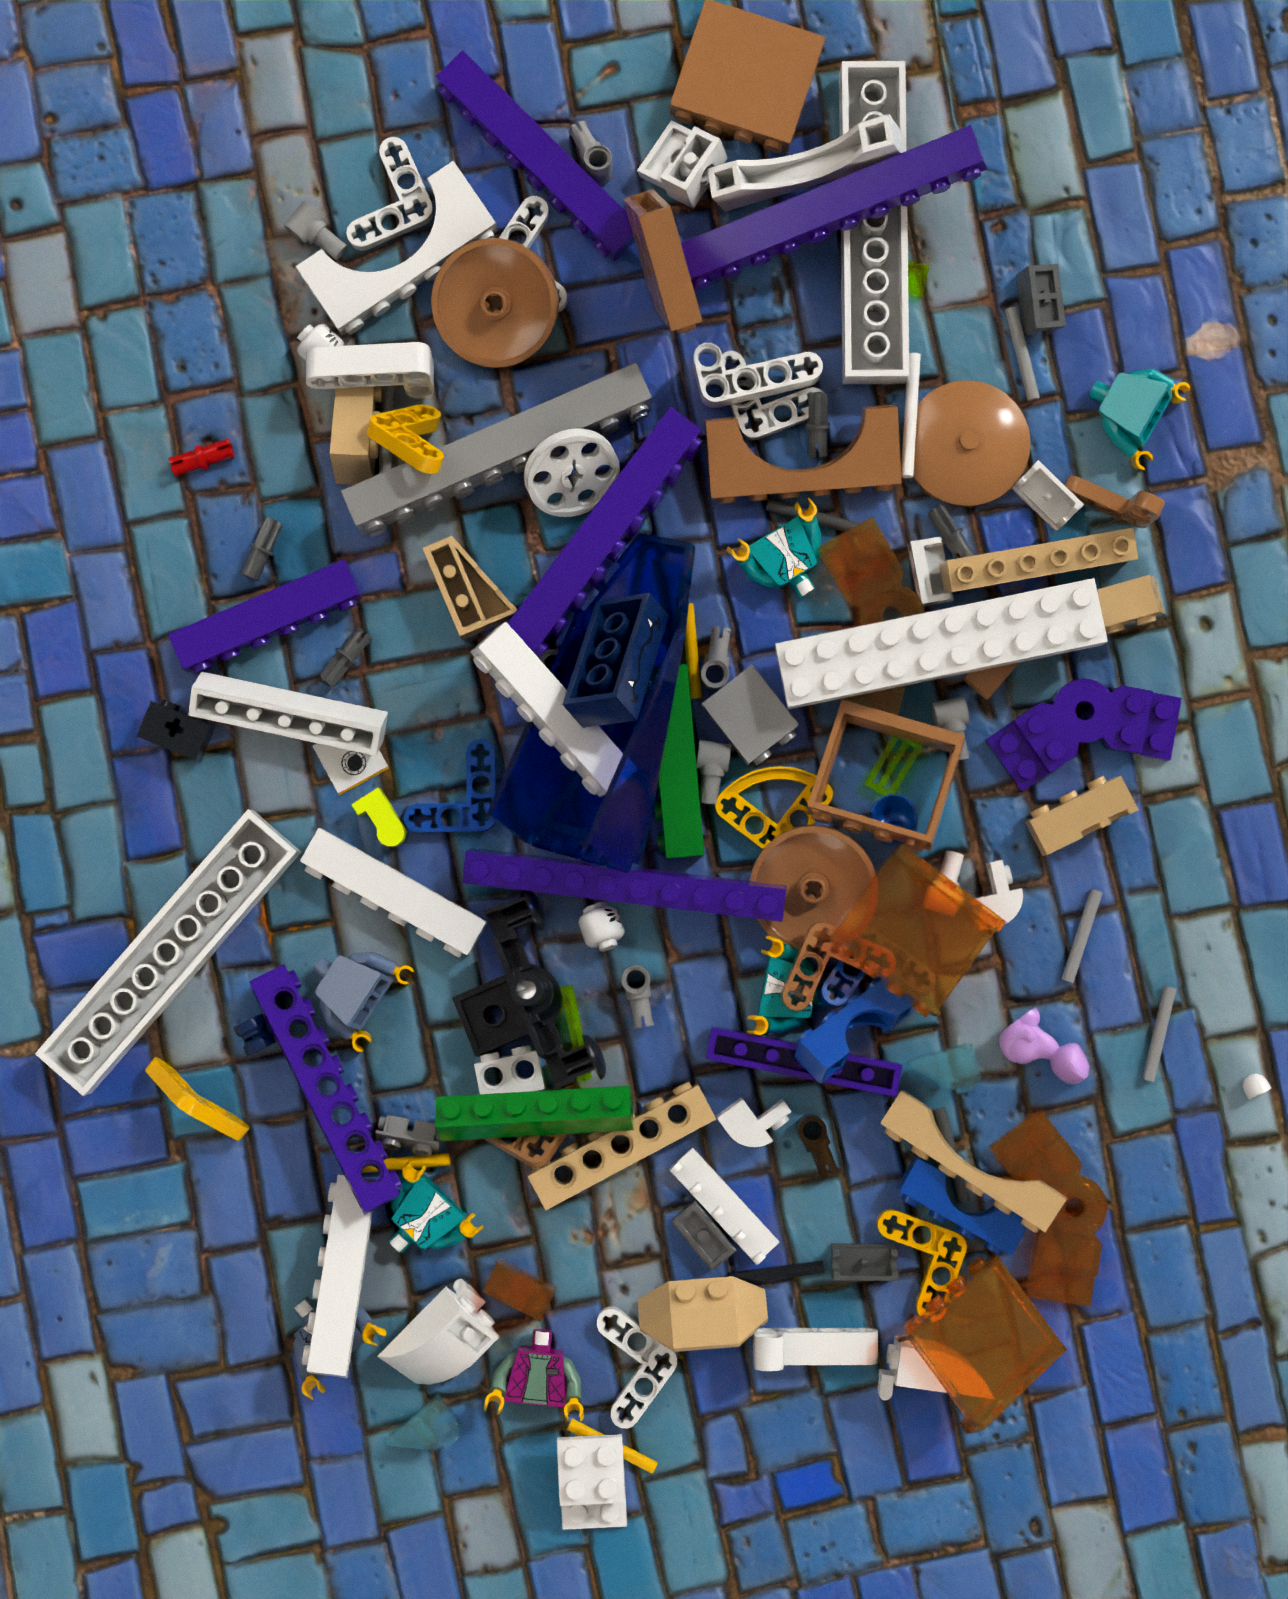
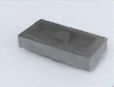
M696 1200L671 1220V1223L711 1271L737 1251Z

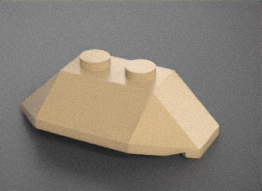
M733 1276L668 1281L638 1299L640 1332L645 1335L648 1334L655 1341L673 1352L739 1347L760 1326L768 1322L765 1289Z

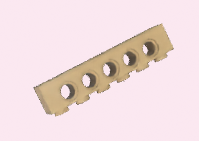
M1134 528L946 560L939 562L945 594L1132 561L1139 558Z
M688 1081L672 1090L675 1094L674 1096L664 1101L660 1096L645 1104L646 1111L636 1116L633 1113L634 1130L590 1133L588 1135L590 1141L578 1146L577 1142L571 1143L559 1150L561 1153L560 1157L549 1161L541 1168L532 1167L533 1171L528 1174V1178L545 1211L716 1120L698 1083L692 1086ZM682 1105L687 1111L686 1117L679 1122L672 1121L668 1117L670 1107ZM653 1120L657 1123L658 1131L654 1136L647 1137L640 1132L639 1128L643 1121ZM624 1135L629 1139L630 1146L626 1151L618 1152L613 1149L611 1141L615 1136ZM589 1150H595L601 1155L602 1161L598 1166L590 1167L585 1164L583 1155ZM566 1165L572 1169L573 1177L571 1180L561 1182L556 1178L555 1170L559 1166Z

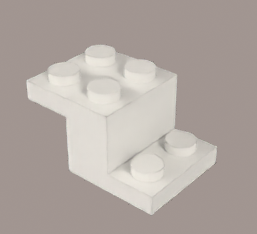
M622 1434L557 1437L560 1506H562L563 1530L627 1527Z

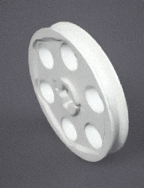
M567 429L549 436L533 450L525 465L524 483L533 503L543 512L558 517L578 516L593 510L620 473L619 460L612 445L601 434L588 429ZM586 444H597L593 452L588 454L581 452ZM555 447H566L565 452L561 456H550L551 451ZM573 464H574V466H575V468H576L577 471H574V472H573V474H572V476H571V482H570V480H569V478H568V475H571V472H572V470H573ZM599 466H610L609 471L604 475L595 474ZM541 471L549 472L545 480L540 482L533 480L537 473ZM586 489L593 490L592 495L588 499H578V495ZM554 493L563 494L558 502H547L550 495Z

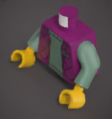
M533 1329L532 1346L519 1345L517 1352L508 1353L494 1372L490 1394L486 1396L483 1408L485 1411L488 1403L495 1401L499 1404L498 1415L503 1410L504 1402L564 1408L565 1420L569 1422V1412L577 1410L579 1411L580 1421L584 1419L583 1406L580 1404L582 1401L581 1378L572 1360L564 1357V1350L551 1348V1330Z

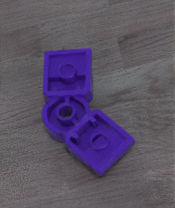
M1078 679L1061 687L1054 694L1051 704L1041 702L1036 704L988 737L985 742L1020 792H1023L1047 774L1075 757L1079 744L1090 743L1098 739L1106 750L1169 761L1172 756L1182 698L1124 685L1110 692L1103 684L1095 680ZM1078 703H1083L1089 708L1090 715L1087 720H1081L1077 717L1075 708Z

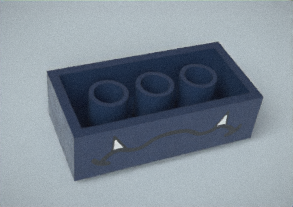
M650 592L596 601L562 704L582 728L637 721L669 618L668 614Z

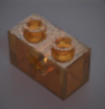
M499 1257L482 1292L540 1321L555 1293L556 1286Z

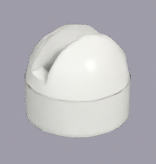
M1260 1074L1249 1075L1243 1083V1089L1248 1100L1272 1089L1266 1078Z

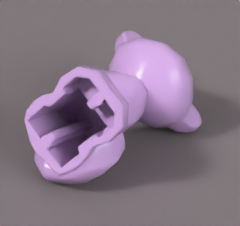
M1036 1007L1001 1032L999 1044L1003 1055L1008 1060L1019 1064H1027L1039 1058L1050 1060L1053 1073L1066 1084H1079L1088 1077L1090 1065L1081 1046L1077 1043L1059 1046L1052 1036L1038 1026L1040 1015Z

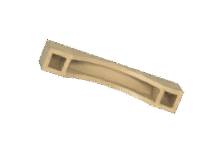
M900 1091L880 1123L886 1127L884 1131L886 1135L899 1143L902 1139L913 1145L911 1151L926 1161L929 1157L941 1163L938 1169L953 1179L956 1175H959L968 1181L965 1187L980 1197L986 1193L995 1199L993 1205L1007 1215H1010L1012 1211L1023 1218L1020 1223L1035 1233H1038L1039 1230L1046 1233L1068 1199L1041 1180H1006L989 1175L973 1167L960 1157L944 1139L935 1122L931 1108L906 1091Z

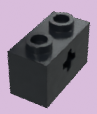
M162 699L160 704L151 701L137 737L201 762L215 727L207 724L209 721L207 719L187 716L178 712L180 706L165 699ZM180 723L184 731L182 734H175L171 730L172 724L178 725Z

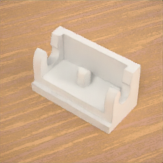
M1039 460L1011 488L1055 532L1084 505Z
M941 537L910 541L907 545L918 607L954 601L952 592L944 594L939 562L946 561Z

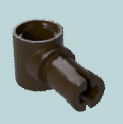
M804 1115L797 1122V1134L803 1141L806 1151L811 1152L820 1178L829 1176L826 1165H828L832 1175L839 1172V1168L828 1146L831 1142L827 1135L825 1123L817 1115ZM810 1121H815L820 1125V1132L814 1138H808L803 1134V1127Z

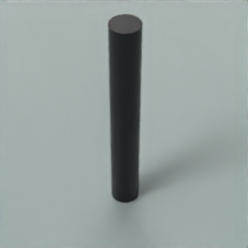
M823 1260L728 1272L727 1274L728 1277L733 1276L752 1283L824 1273Z

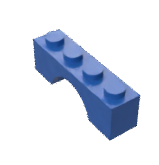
M890 973L883 979L877 977L867 986L866 992L861 996L853 995L846 1001L841 1011L837 1014L832 1011L821 1021V1026L817 1029L805 1031L797 1040L799 1045L794 1057L821 1084L844 1067L850 1052L845 1036L849 1030L861 1025H873L890 1031L912 1014L918 998L893 973Z
M914 1155L896 1187L899 1192L903 1193L900 1199L915 1208L918 1207L919 1203L931 1209L928 1215L943 1224L949 1219L959 1225L956 1231L972 1240L977 1235L986 1241L984 1247L1000 1256L1003 1251L1013 1255L1027 1229L1020 1223L1023 1218L1013 1211L1010 1215H1007L994 1205L985 1211L975 1213L965 1212L956 1208L949 1200L946 1192V1174L939 1170L938 1167Z

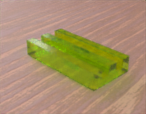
M891 736L863 785L882 796L895 794L923 745ZM900 739L903 743L877 785L873 780L895 743ZM910 745L914 749L889 791L884 789V786Z

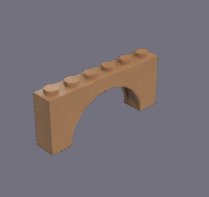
M895 405L862 407L860 427L851 444L833 460L820 466L806 469L778 467L758 457L743 440L737 417L704 419L709 494L711 498H717V503L736 502L737 496H748L749 501L768 499L767 494L780 493V498L799 497V492L811 491L812 496L830 495V489L843 488V493L862 492V487L875 486V491H888L894 489V484H902L898 407Z

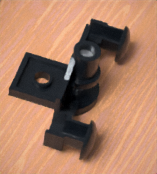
M522 890L524 897L508 904L502 902L482 911L484 916L488 918L496 937L491 940L505 975L452 997L475 1057L530 1035L538 1056L546 1060L555 1083L553 1085L555 1090H561L578 1083V1077L594 1070L602 1080L606 1074V1063L599 1045L592 1037L582 1035L585 1045L569 1052L566 1051L556 1027L563 1008L561 987L552 974L530 963L517 929L534 922L540 932L545 927V913L536 894L532 891ZM492 1006H498L502 1010V1018L496 1024L488 1023L485 1016L488 1008Z

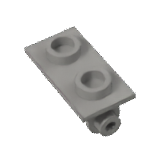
M387 1115L386 1118L380 1117L379 1130H376V1142L380 1141L383 1148L389 1150H399L400 1147L411 1149L413 1153L420 1156H431V1153L439 1154L438 1141H441L435 1128V1123L416 1120L414 1130L408 1131L409 1119Z

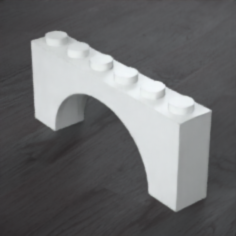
M454 161L427 178L436 201L434 224L425 243L406 261L382 271L360 272L337 264L321 249L295 266L341 336L347 332L349 335L357 332L364 326V321L371 316L378 317L390 309V303L399 297L405 299L411 296L417 290L416 286L427 280V282L436 279L441 266L459 248L477 240L495 238L494 234L498 231L496 222Z

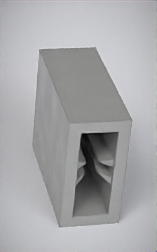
M753 665L749 666L701 704V707L747 766L752 762L758 766L772 755L769 751L772 746L778 742L781 746H784L797 736L794 729L799 724Z

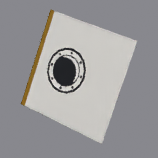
M318 743L313 745L339 796L389 769L380 750L376 756Z

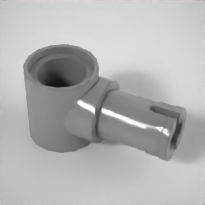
M585 121L578 122L579 129L576 124H573L568 129V133L580 151L579 157L584 164L585 172L599 185L608 183L613 176L611 151L606 146L601 145L600 142H596ZM596 163H602V164H604V165L601 166V167H594V166H592V165H594V164H596Z
M303 201L284 224V227L302 243H315L335 260H338L347 249V245L327 229V224L324 223L326 220L324 216L312 205Z
M711 627L709 652L705 654L700 679L703 686L712 691L719 690L725 686L729 678L730 658L727 657L730 633L732 632L730 628L723 627L722 638H719L720 627ZM711 667L720 668L724 678L719 683H711L706 678V671Z
M963 696L931 703L936 727L964 734L966 724H969V713ZM966 740L960 760L969 758Z
M699 740L696 766L699 769V774H702L700 803L717 804L716 800L719 794L721 776H724V772H728L730 743Z
M631 965L622 974V985L625 988L626 1000H630L634 1028L643 1027L641 1016H644L646 1027L652 1026L654 1022L649 997L652 996L650 975L643 966ZM633 970H639L645 976V983L640 988H632L626 981L627 975Z

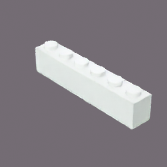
M507 622L495 628L470 651L475 657L473 661L482 672L489 673L495 679V686L499 692L507 698H512L518 705L517 711L526 721H532L540 730L539 736L547 745L554 746L561 753V761L570 770L578 772L583 778L582 784L593 795L597 794L599 797L609 794L635 769V766L599 726L582 728L562 704L567 690Z
M201 672L191 688L188 715L376 756L384 740L388 712Z
M322 828L317 829L300 862L307 865L304 869L307 873L320 880L323 875L334 880L332 887L347 895L352 890L362 896L360 900L362 904L375 911L379 906L390 912L388 915L389 919L402 926L409 922L418 928L415 932L416 934L430 942L433 941L434 937L446 943L443 949L459 958L462 953L470 955L488 921Z
M337 1175V1182H331L329 1188L328 1202H333L331 1215L326 1214L324 1219L323 1234H328L326 1247H320L318 1266L323 1267L321 1280L315 1279L312 1299H318L316 1312H310L307 1332L313 1333L311 1346H304L302 1365H307V1372L310 1374L348 1378L373 1211L364 1215L345 1176ZM363 1178L364 1181L369 1183L376 1181L375 1179Z

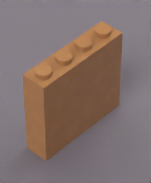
M705 0L670 102V115H673L675 120L684 124L695 122L704 125V129L715 134L725 132L734 135V139L742 143L750 144L753 141L762 144L766 150L773 153H781L782 151L789 153L826 37L714 0Z
M654 189L623 198L654 309L671 331L677 330V333H684L695 329V324L703 321L671 206Z

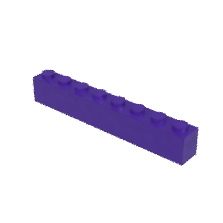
M463 50L436 75L439 87L437 92L448 104L454 102L461 109L459 114L471 126L476 124L483 131L481 133L482 137L491 147L495 148L498 146L506 153L503 157L508 164L515 170L520 167L528 175L526 177L527 182L537 192L542 189L550 197L548 199L550 205L560 214L565 212L572 219L571 225L580 235L584 236L587 234L594 241L592 245L601 256L606 258L609 255L616 261L635 242L627 212Z

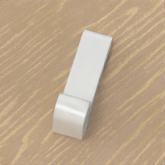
M420 342L315 347L306 351V384L315 389L404 385L405 392L409 397L423 399L434 394V363L430 347Z
M703 343L694 352L693 369L702 402L710 408H719L810 387L819 380L823 369V362L817 354L803 352L726 370L720 348L713 343ZM703 354H711L715 357L716 363L713 366L706 367L698 359ZM803 364H808L809 368H814L811 375H807V372L804 370L800 371ZM773 370H779L784 374L785 380L781 383H774L769 379L768 373ZM796 372L794 380H792V373ZM742 377H748L753 381L754 387L750 390H742L738 387L737 381ZM716 384L723 389L724 393L720 397L713 398L707 394L706 388L709 385Z
M759 1328L753 1334L754 1369L759 1371H779L784 1369V1365L878 1364V1330L873 1328Z

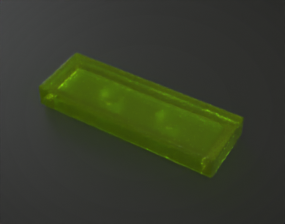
M569 984L560 986L574 1050L585 1044L582 1037L583 1032L573 985ZM591 1072L580 1076L579 1081L591 1080Z

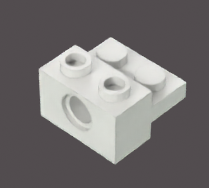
M671 120L637 172L641 178L665 189L669 197L694 209L710 185L708 169L724 164L727 160V155L720 138L695 126L690 130Z

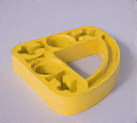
M784 766L767 767L752 771L736 779L722 791L716 800L715 811L721 819L763 850L770 840L766 839L765 844H762L759 839L767 833L769 825L775 829L771 833L774 837L795 828L790 823L792 812L801 810L808 817L806 825H813L815 823L812 815L808 814L807 807L800 805L799 802L803 798L808 803L811 795L810 789L814 786L817 776L802 769ZM770 780H787L806 786L777 824L738 794L750 786ZM827 784L824 794L826 799L821 804L828 805L831 802L833 791L829 784ZM731 797L736 800L734 806L741 812L744 806L750 809L742 817L739 825L733 821L738 817L735 813L729 811L727 814H724L721 811L724 807L720 803L723 798L725 800H730ZM757 816L763 821V829L759 834H751L746 830L745 822L749 817Z

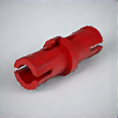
M226 438L223 441L204 447L201 444L197 445L195 450L169 457L168 460L169 464H172L170 467L174 476L178 477L181 474L199 468L203 470L209 469L211 464L235 458L236 456L232 450L233 446L230 439Z

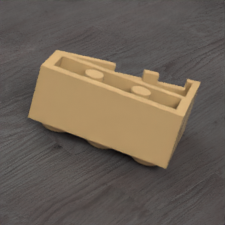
M453 536L422 548L461 640L507 622L517 611L516 607L480 569Z
M1146 575L1097 589L1106 634L1125 630L1124 625L1137 622L1138 626L1156 621L1157 616L1166 614L1157 578L1154 576Z
M1103 775L1087 783L1089 789L1078 795L1076 790H1073L1058 798L1061 804L1051 809L1046 804L1030 812L1032 818L1026 821L1025 824L1041 855L1051 854L1101 827L1104 828L1112 824L1111 822L1127 814L1138 811L1139 809L1122 776L1106 780Z

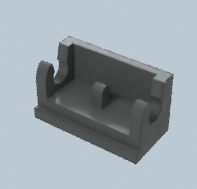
M1058 264L1029 265L1016 275L1024 336H1033L1042 331H1045L1047 335L1054 333L1060 328H1064L1066 323Z
M831 1243V1276L833 1280L898 1281L896 1263L898 1251L895 1248V1244Z

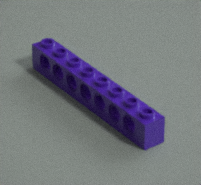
M285 964L249 981L250 988L363 1214L366 1215L399 1198L400 1193L398 1189L402 1188L400 1179L395 1170L388 1171L383 1161L388 1158L380 1141L374 1143L369 1131L373 1130V1126L365 1112L360 1114L354 1103L359 1101L358 1096L351 1083L345 1086L340 1076L344 1072L342 1064L337 1055L330 1056L326 1048L330 1041L322 1026L316 1028L311 1018L316 1015L308 998L302 1000L297 990L302 986L295 971L288 972ZM287 995L292 998L293 1005L286 1010L279 1009L275 1005L276 999L279 996ZM297 1023L305 1025L308 1029L307 1034L302 1038L291 1036L289 1029L292 1025ZM309 1052H317L322 1057V1061L319 1065L310 1067L304 1063V1056ZM324 1080H330L336 1085V1091L332 1095H322L317 1088L319 1083ZM337 1109H346L350 1113L351 1119L346 1124H337L332 1119L333 1112ZM353 1137L361 1138L365 1143V1149L357 1154L350 1152L346 1146L348 1140ZM367 1166H373L378 1169L380 1177L377 1181L369 1183L363 1180L361 1171Z

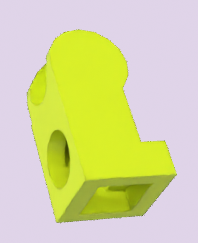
M376 788L351 804L359 816L366 813L369 815L377 828L378 840L383 845L397 847L405 841L407 836L406 828L381 788Z

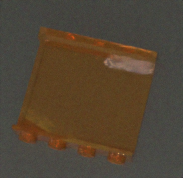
M901 844L893 849L829 939L835 943L833 949L848 960L852 956L862 963L859 968L864 973L874 979L878 975L887 982L885 988L899 998L904 994L912 1000L913 1004L911 1007L924 1017H927L929 1014L940 1016L942 1013L939 1011L941 1006L993 933L999 932L1006 921L905 845Z
M982 1256L973 1261L967 1267L970 1272L964 1277L959 1276L946 1286L948 1292L942 1297L939 1295L925 1305L927 1311L922 1316L917 1315L903 1325L905 1331L896 1338L899 1342L909 1340L964 1414L965 1418L959 1424L967 1434L981 1432L989 1426L1067 1350L998 1256L984 1259Z

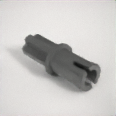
M823 392L809 394L808 422L805 423V427L808 428L807 455L810 457H816V444H819V457L828 455L827 428H830V423L827 422L828 396Z
M939 505L929 511L928 516L942 537V543H945L954 559L975 555L961 533L963 529L957 528L943 505Z
M272 518L265 519L255 543H250L252 549L243 569L240 571L241 574L256 581L260 580L269 556L273 557L274 555L271 551L283 527L280 522Z
M356 627L340 649H335L337 653L320 673L322 680L331 686H335L350 666L357 664L355 660L373 639L368 634H365L357 643V640L364 631Z

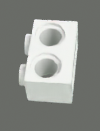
M530 1045L511 1049L512 1055L500 1057L499 1052L480 1055L481 1061L474 1064L480 1094L528 1092L545 1089L546 1084L541 1060L536 1050L531 1051ZM522 1060L531 1062L534 1066L533 1075L528 1078L519 1076L516 1071L518 1062ZM489 1067H497L501 1070L503 1078L499 1084H490L486 1080L485 1072Z

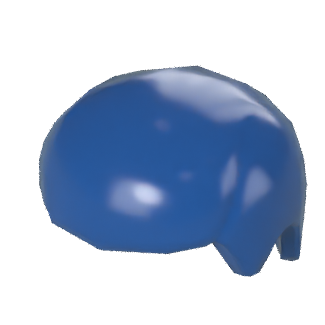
M885 795L878 798L871 807L870 818L912 831L918 830L916 807L911 800L903 795ZM894 839L892 840V842H884L879 840V842L889 846H899L901 844H904V842L897 841Z

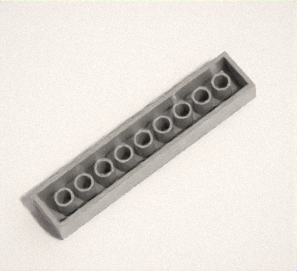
M634 363L438 448L443 452L444 458L440 471L437 474L423 473L408 463H404L341 490V493L358 530L363 536L369 534L370 537L385 532L387 530L386 526L398 521L399 524H403L416 518L415 513L427 508V511L430 512L445 505L444 500L456 496L457 499L464 498L474 492L473 488L483 483L486 486L494 485L502 481V475L513 470L515 474L524 472L526 462L533 450L543 440L555 433L567 429L580 428L601 433L602 436H606L619 429L618 425L628 420L631 423H636L648 417L647 412L652 410V397L637 363ZM555 447L551 451L550 456L558 457L561 455L560 450L566 447Z

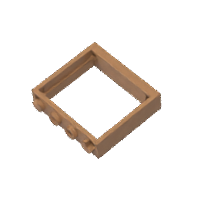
M842 699L807 804L808 814L812 815V819L820 823L830 824L833 821L843 824V828L850 832L861 833L864 830L874 833L876 839L884 842H892L893 839L904 842L905 847L914 851L931 850L964 747L965 735ZM847 723L950 752L925 834L821 804Z

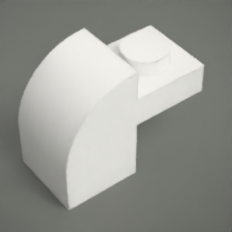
M1003 860L986 863L993 894L968 900L975 931L1007 924L1017 915L1021 908L1023 890L1022 888L1009 890L1008 884L1013 883L1012 874L1009 866H1004Z
M741 1097L717 1114L716 1117L733 1140L744 1146L761 1147L773 1142L766 1130L770 1127L774 1131L780 1128L789 1120L787 1115L792 1111L784 1100L781 1099L756 1117Z

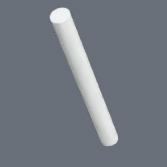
M909 353V378L906 382L901 460L902 478H913L921 359V354Z

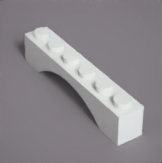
M887 114L858 123L837 139L805 152L772 159L735 160L709 168L708 176L712 199L724 211H729L844 177L903 153L900 129L891 116Z

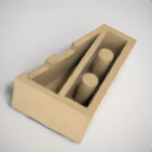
M383 386L336 388L330 458L336 484L355 485L374 477L375 459L378 457V443L367 436L366 432L370 417L380 413V411H377V403H382Z

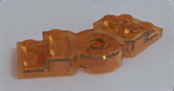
M873 517L817 548L847 606L860 609V626L883 622V612L887 609L897 610L900 618L924 613L922 602L913 590L901 586L904 570ZM906 686L842 699L898 715Z
M1039 1108L988 1146L1013 1180H1041L1068 1198L1046 1233L1042 1230H1039L1038 1233L1034 1232L1025 1295L1031 1298L1091 1307L1095 1276L1098 1277L1102 1244L1095 1233L1105 1221L1107 1201L1102 1189L1094 1181L1080 1175L1082 1162ZM1072 1198H1078L1080 1201L1079 1210L1074 1214H1067L1065 1209L1067 1201Z

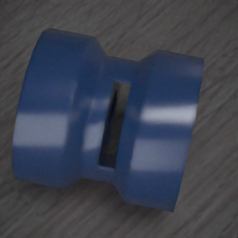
M259 1014L233 1027L236 1035L241 1037L245 1043L243 1049L247 1056L276 1042L273 1034L269 1033L265 1027L266 1020L263 1014ZM258 1033H259V1035H260V1036H258V1037H256V1038H254V1039L251 1038L252 1036H254V1035H256V1034H258Z

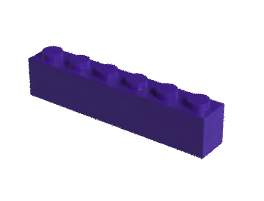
M343 559L168 634L182 669L187 672L193 671V674H199L210 669V663L222 658L223 662L237 658L241 655L240 650L251 646L252 649H257L270 643L269 638L279 633L282 637L293 634L299 630L298 625L310 621L311 624L321 622L328 618V612L339 608L340 612L349 610L358 605L356 600L363 597L349 564Z
M711 1025L705 1054L706 1059L817 1081L794 1057L799 1045L797 1042L762 1035H752L747 1032ZM849 1053L844 1067L825 1080L824 1083L897 1097L903 1065L898 1062Z

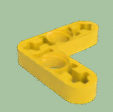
M418 404L375 414L370 417L366 433L372 440L420 472L437 474L440 471L444 458L443 452L419 436L437 431L441 412L438 409L429 405Z
M154 1057L146 1067L145 1072L169 1099L188 1115L237 1141H240L249 1130V1126L239 1117L198 1095L180 1074L165 1061Z
M885 1209L878 1215L876 1221L877 1229L882 1236L932 1254L916 1298L915 1308L920 1317L925 1321H938L946 1311L967 1249L966 1240L960 1233L896 1209ZM892 1215L896 1216V1222L906 1226V1220L912 1221L907 1228L906 1239L901 1238L904 1232L900 1229L892 1228L891 1232H887V1227L883 1224L884 1219L890 1220ZM918 1226H926L930 1230L929 1240L922 1244L915 1242L912 1236L914 1229ZM952 1237H956V1243L960 1246L959 1250H952L949 1257L951 1261H955L954 1266L945 1261L937 1260L939 1255L943 1258L946 1257L947 1248L943 1243L951 1241ZM938 1267H945L950 1273L948 1282L942 1285L934 1283L932 1279V1273ZM930 1285L937 1291H945L943 1297L938 1293L936 1294L934 1303L939 1307L938 1310H932L930 1314H926V1309L922 1304L923 1302H929L933 1294L931 1291H926L927 1287Z

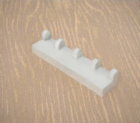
M693 1147L669 1168L670 1172L676 1176L756 1265L762 1262L766 1255L779 1243V1240Z

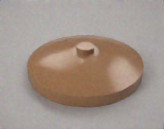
M486 238L464 245L451 254L444 262L434 281L431 306L438 332L445 343L456 354L476 365L500 368L515 365L526 360L546 343L556 324L559 299L557 287L549 268L535 252L516 241L503 238Z
M956 381L934 389L918 403L913 480L928 496L953 507H979L1005 495L1020 479L1029 459L1030 433L1022 411L1006 393L983 382Z
M803 825L779 834L761 851L750 877V881L787 886L783 921L757 920L770 936L780 939L783 943L793 946L798 950L809 927L818 922L829 923L858 936L871 920L877 903V875L868 853L850 835L829 826ZM823 928L821 931L814 932L813 936L817 938V943L814 948L808 945L806 952H824L818 951L822 942L829 941L830 937L825 934L827 929ZM852 940L846 941V942L843 944V946H845L846 944L850 943Z

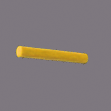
M689 603L684 605L682 621L690 699H701L702 690L694 604Z
M450 1153L431 1154V1156L394 1157L383 1160L388 1171L403 1170L410 1158H414L412 1162L414 1169L422 1168L423 1166L426 1168L451 1166ZM367 1166L361 1173L379 1171L373 1166Z
M573 1418L566 1429L577 1436L604 1435ZM623 1444V1459L653 1474L658 1462Z

